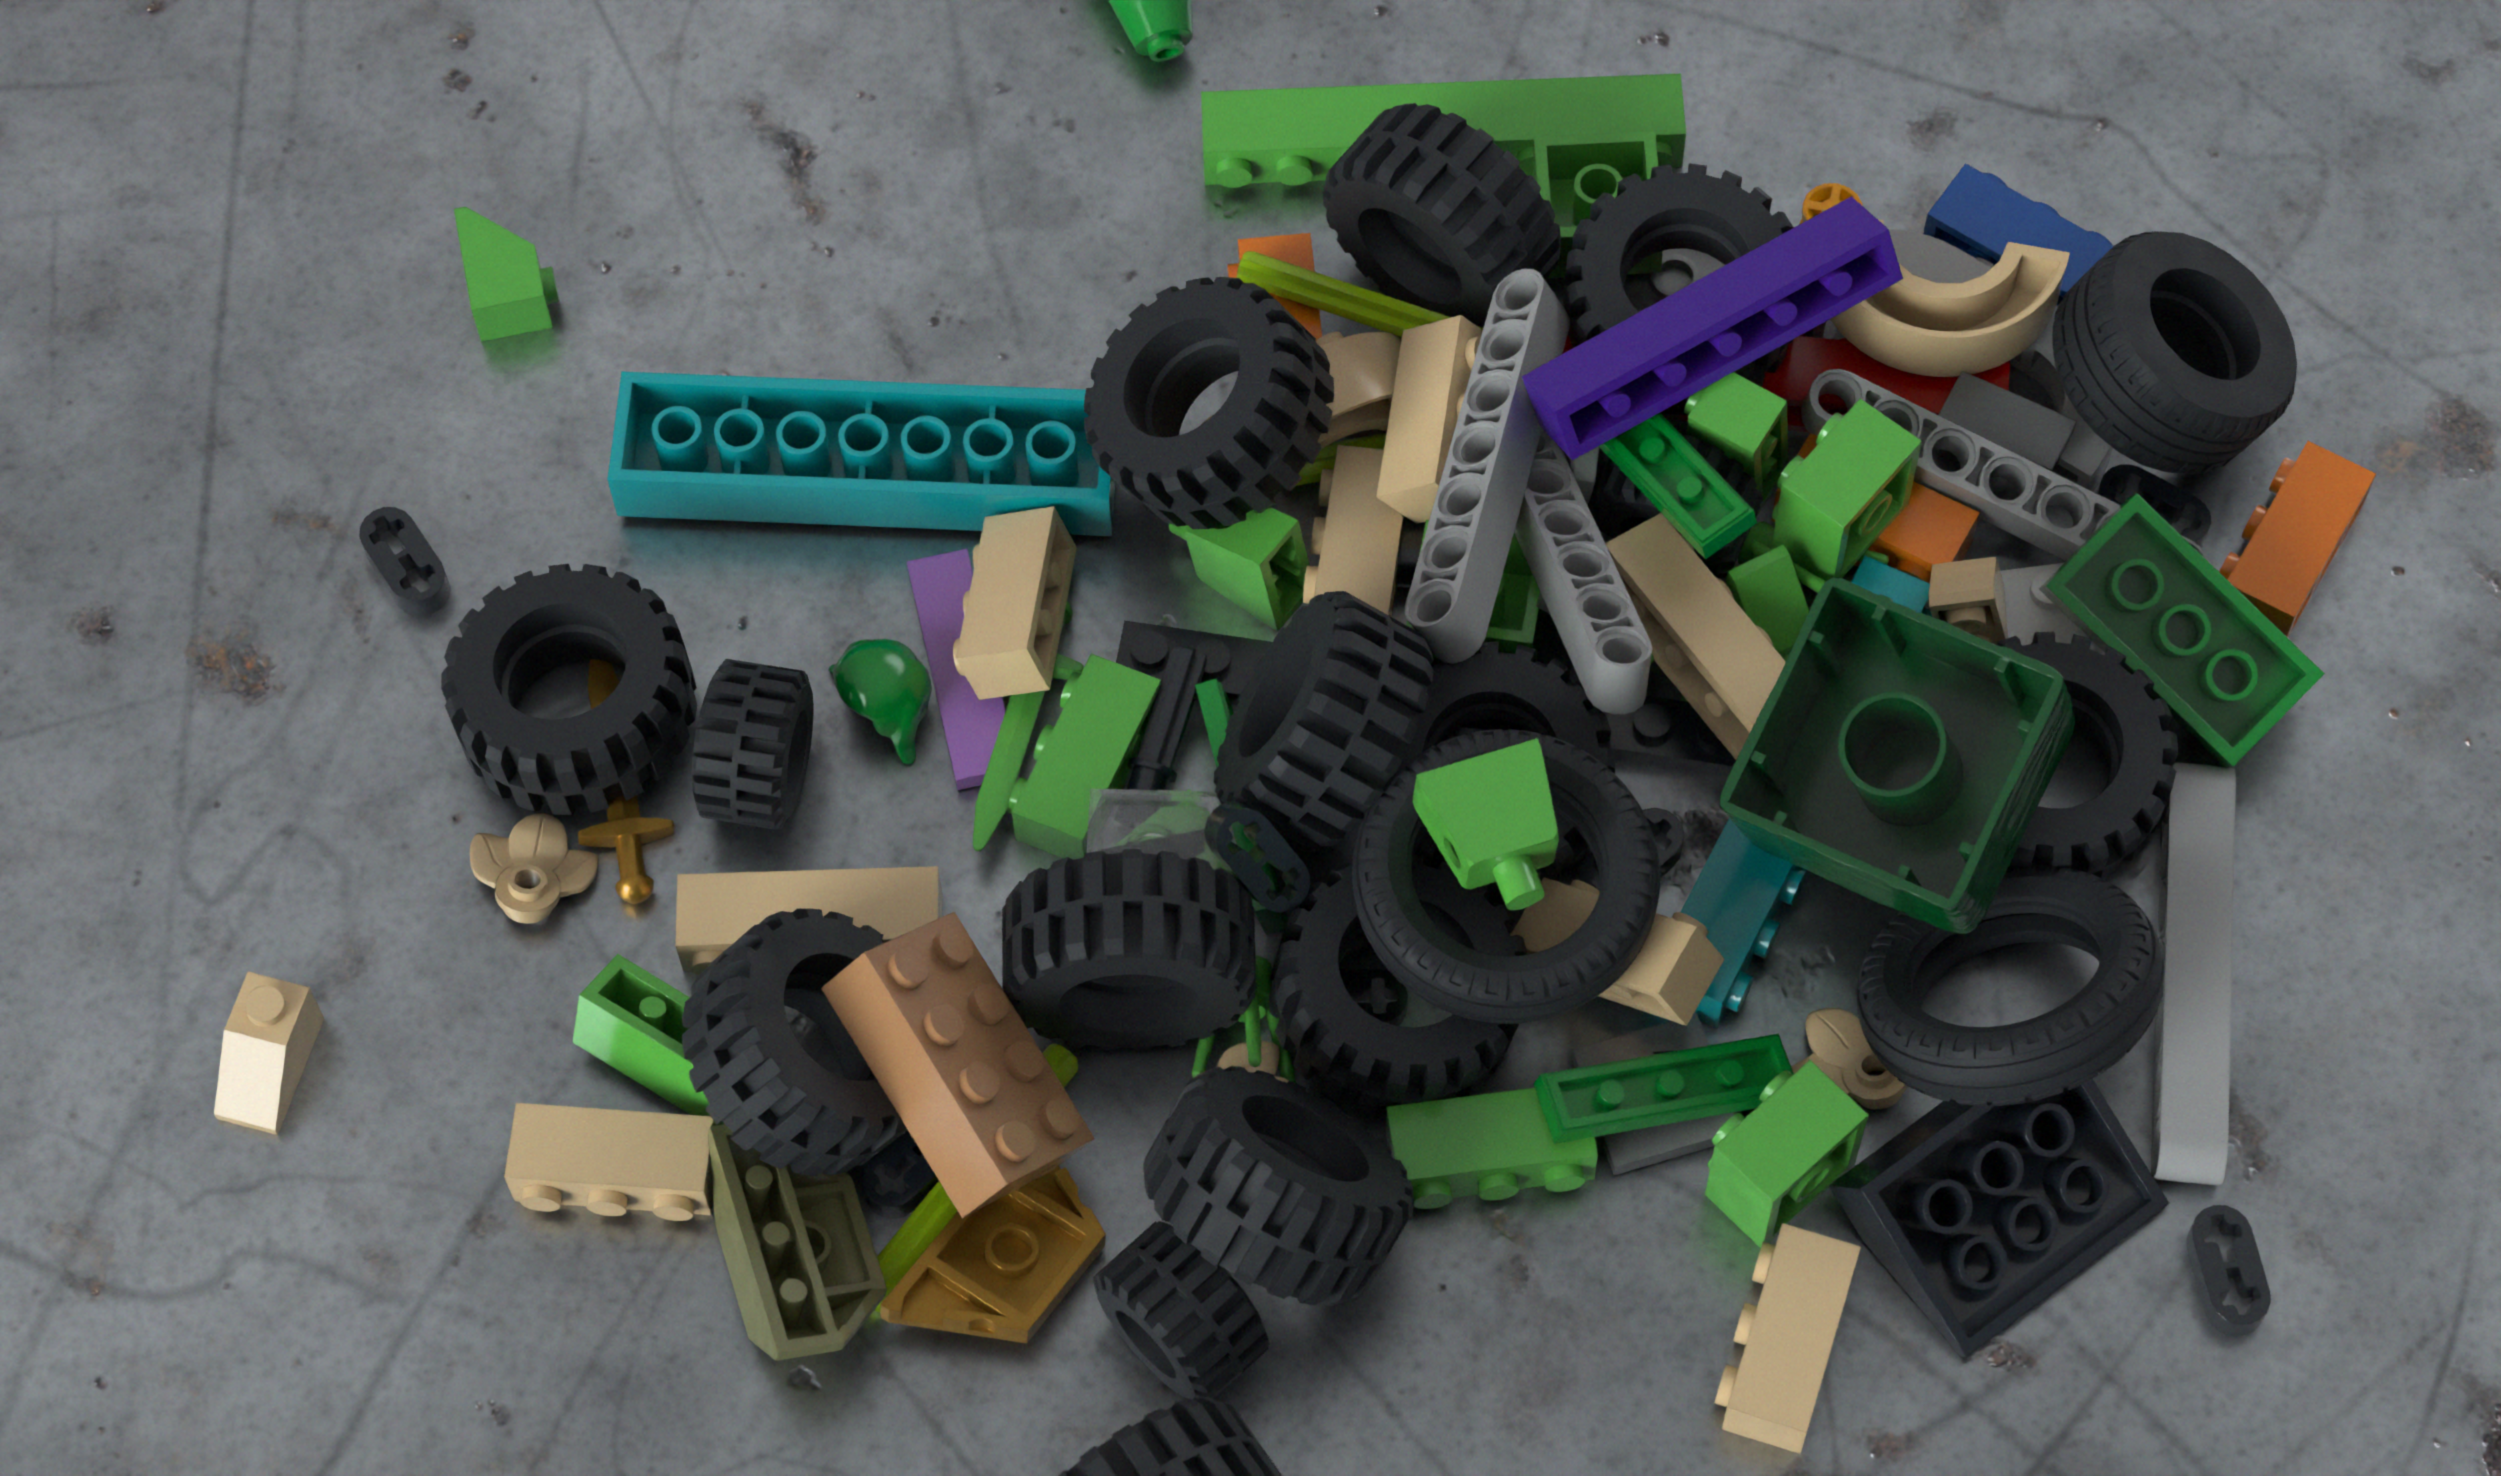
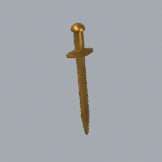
M590 659L587 685L590 706L593 709L608 698L619 684L612 664L596 659ZM621 795L608 801L609 808L606 809L608 822L580 830L578 832V842L583 846L616 847L621 879L615 885L616 892L625 902L637 904L647 900L654 888L653 879L646 876L641 844L674 834L675 825L671 819L640 817L637 795L627 801Z

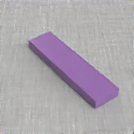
M962 549L906 561L957 790L982 785L1006 712L1002 697L979 700L966 676H961L955 667L953 645L955 640L960 638L964 620L963 597L965 592L970 590L973 577L968 549Z

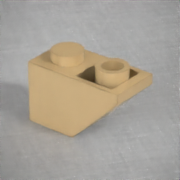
M1997 557L1932 564L1929 587V607L1932 617L1943 620L1997 645L1998 641L2008 638L2004 583Z

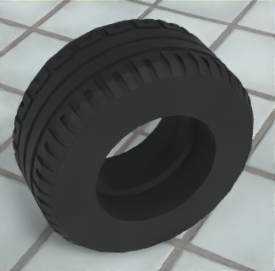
M2144 232L2131 235L2117 243L2065 293L2057 306L2053 323L2052 345L2054 364L2065 393L2077 413L2096 435L2117 452L2143 466L2166 473L2184 474L2206 473L2210 470L2219 469L2244 451L2285 413L2287 406L2292 400L2296 382L2297 359L2294 339L2284 314L2271 293L2252 271L2231 254L2206 240L2177 232Z

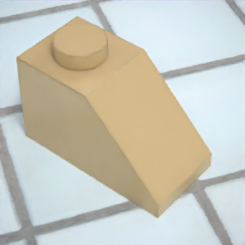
M247 972L224 1029L214 1109L216 1119L275 1135L279 1134L324 1021V1016L310 987Z

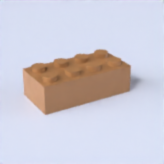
M955 912L864 952L821 988L962 1218L1048 1174L1095 1139Z

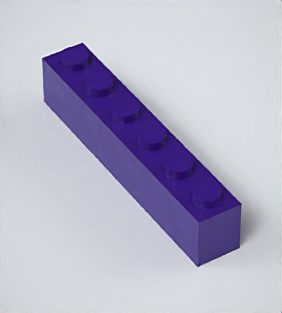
M1851 196L1521 376L1540 427L1571 460H1574L1903 279L1889 229Z

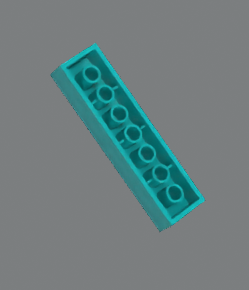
M621 371L607 478L617 516L982 531L985 517L1055 506L1069 534L1112 536L1116 482L1100 468L1092 456V446L1086 439L1084 418L1089 417L1084 412L1086 389Z

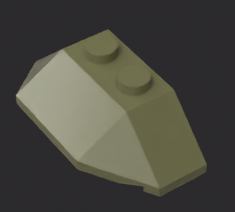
M725 1124L710 1126L708 1138L715 1226L748 1338L776 1361L843 1350L883 1300L887 1292L852 1177L847 1173L828 1175L821 1172L817 1176L791 1172V1164L789 1163L782 1169L759 1160L761 1153L753 1147L749 1150H743L732 1141L730 1137L733 1132Z

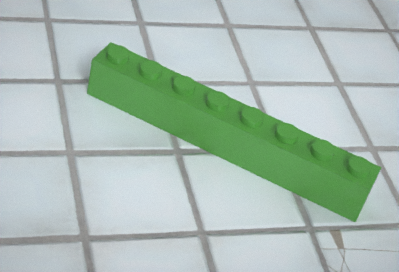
M1681 73L1201 92L1205 185H1222L1237 188L1251 183L1281 182L1286 185H1301L1308 181H1325L1330 168L1385 109L1410 103H1416L1418 106L1428 104L1439 107L1443 114L1454 113L1466 119L1467 125L1475 130L1481 128L1494 138L1493 142L1504 152L1508 150L1520 161L1518 166L1527 176H1533L1534 136L1655 130L1658 166L1668 164L1672 168L1683 166L1686 124Z

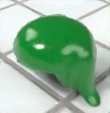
M864 639L851 643L837 663L832 664L828 670L833 674L834 684L840 698L854 712L872 720L875 730L880 735L892 739L896 752L903 763H914L916 758L915 735L918 724L927 712L932 691L928 670L917 659L913 651L899 641Z

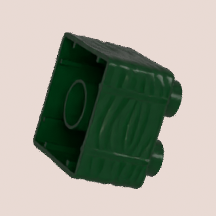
M1831 578L1824 583L1817 594L1781 674L1721 792L1720 806L1753 845L1766 853L1788 861L1795 866L1803 867L1828 881L1877 903L1907 913L1910 917L1923 920L1942 930L1958 934L1970 933L1985 918L2022 837L2069 744L2075 725L2072 702L2070 701L2071 697L2067 692L2064 677L2057 669L2041 661L2017 653L2008 647H1999L1943 620L1918 613L1893 602L1887 596L1877 595L1843 578Z

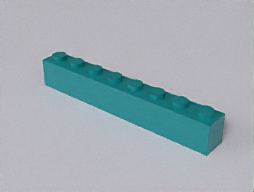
M1864 556L1851 583L1877 595L1887 596L1897 604L1932 617L1931 610L1929 609L1930 583ZM1730 817L1680 912L1698 920L1708 929L1707 939L1724 958L1722 965L1694 1014L1697 1013L1699 1021L1718 1029L1728 1008L1737 1013L1741 1009L1754 979L1753 976L1746 972L1755 955L1765 959L1769 954L1781 926V923L1773 920L1782 901L1791 906L1794 904L1808 873V870L1790 864L1788 861L1766 853L1753 845Z

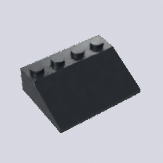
M2093 1079L2070 1090L2067 1087L2063 1088V1093L2035 1101L2032 1098H2028L2026 1103L1995 1106L1991 1103L1990 1106H1974L1942 1101L1829 1185L1864 1243L1961 1357L1969 1356L2169 1204V1201Z

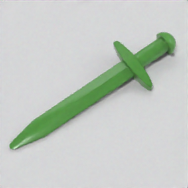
M1068 601L1066 602L1062 628L1064 624L1071 622L1073 616L1072 608ZM1057 653L1052 679H1068L1073 672L1081 674L1084 666L1078 661ZM1045 691L1010 696L975 805L973 848L975 851H982L986 847L1007 812L1008 801L1016 784Z

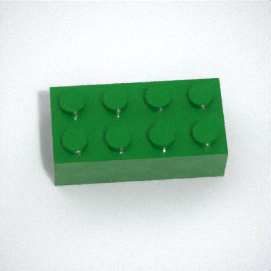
M2137 493L2127 498L2039 588L2104 653H2106L2109 647H2112L2127 656L2123 668L2131 675L2137 670L2142 669L2155 683L2150 697L2153 700L2158 698L2165 699L2172 718L2213 758L2225 767H2233L2325 674Z

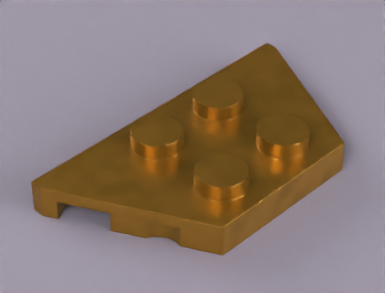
M1058 1166L1048 1174L964 1218L957 1211L880 1304V1317L889 1323L1028 1343L1105 1247L1106 1233L1091 1208L1086 1207L1080 1201L1078 1187L1067 1168L1061 1169Z

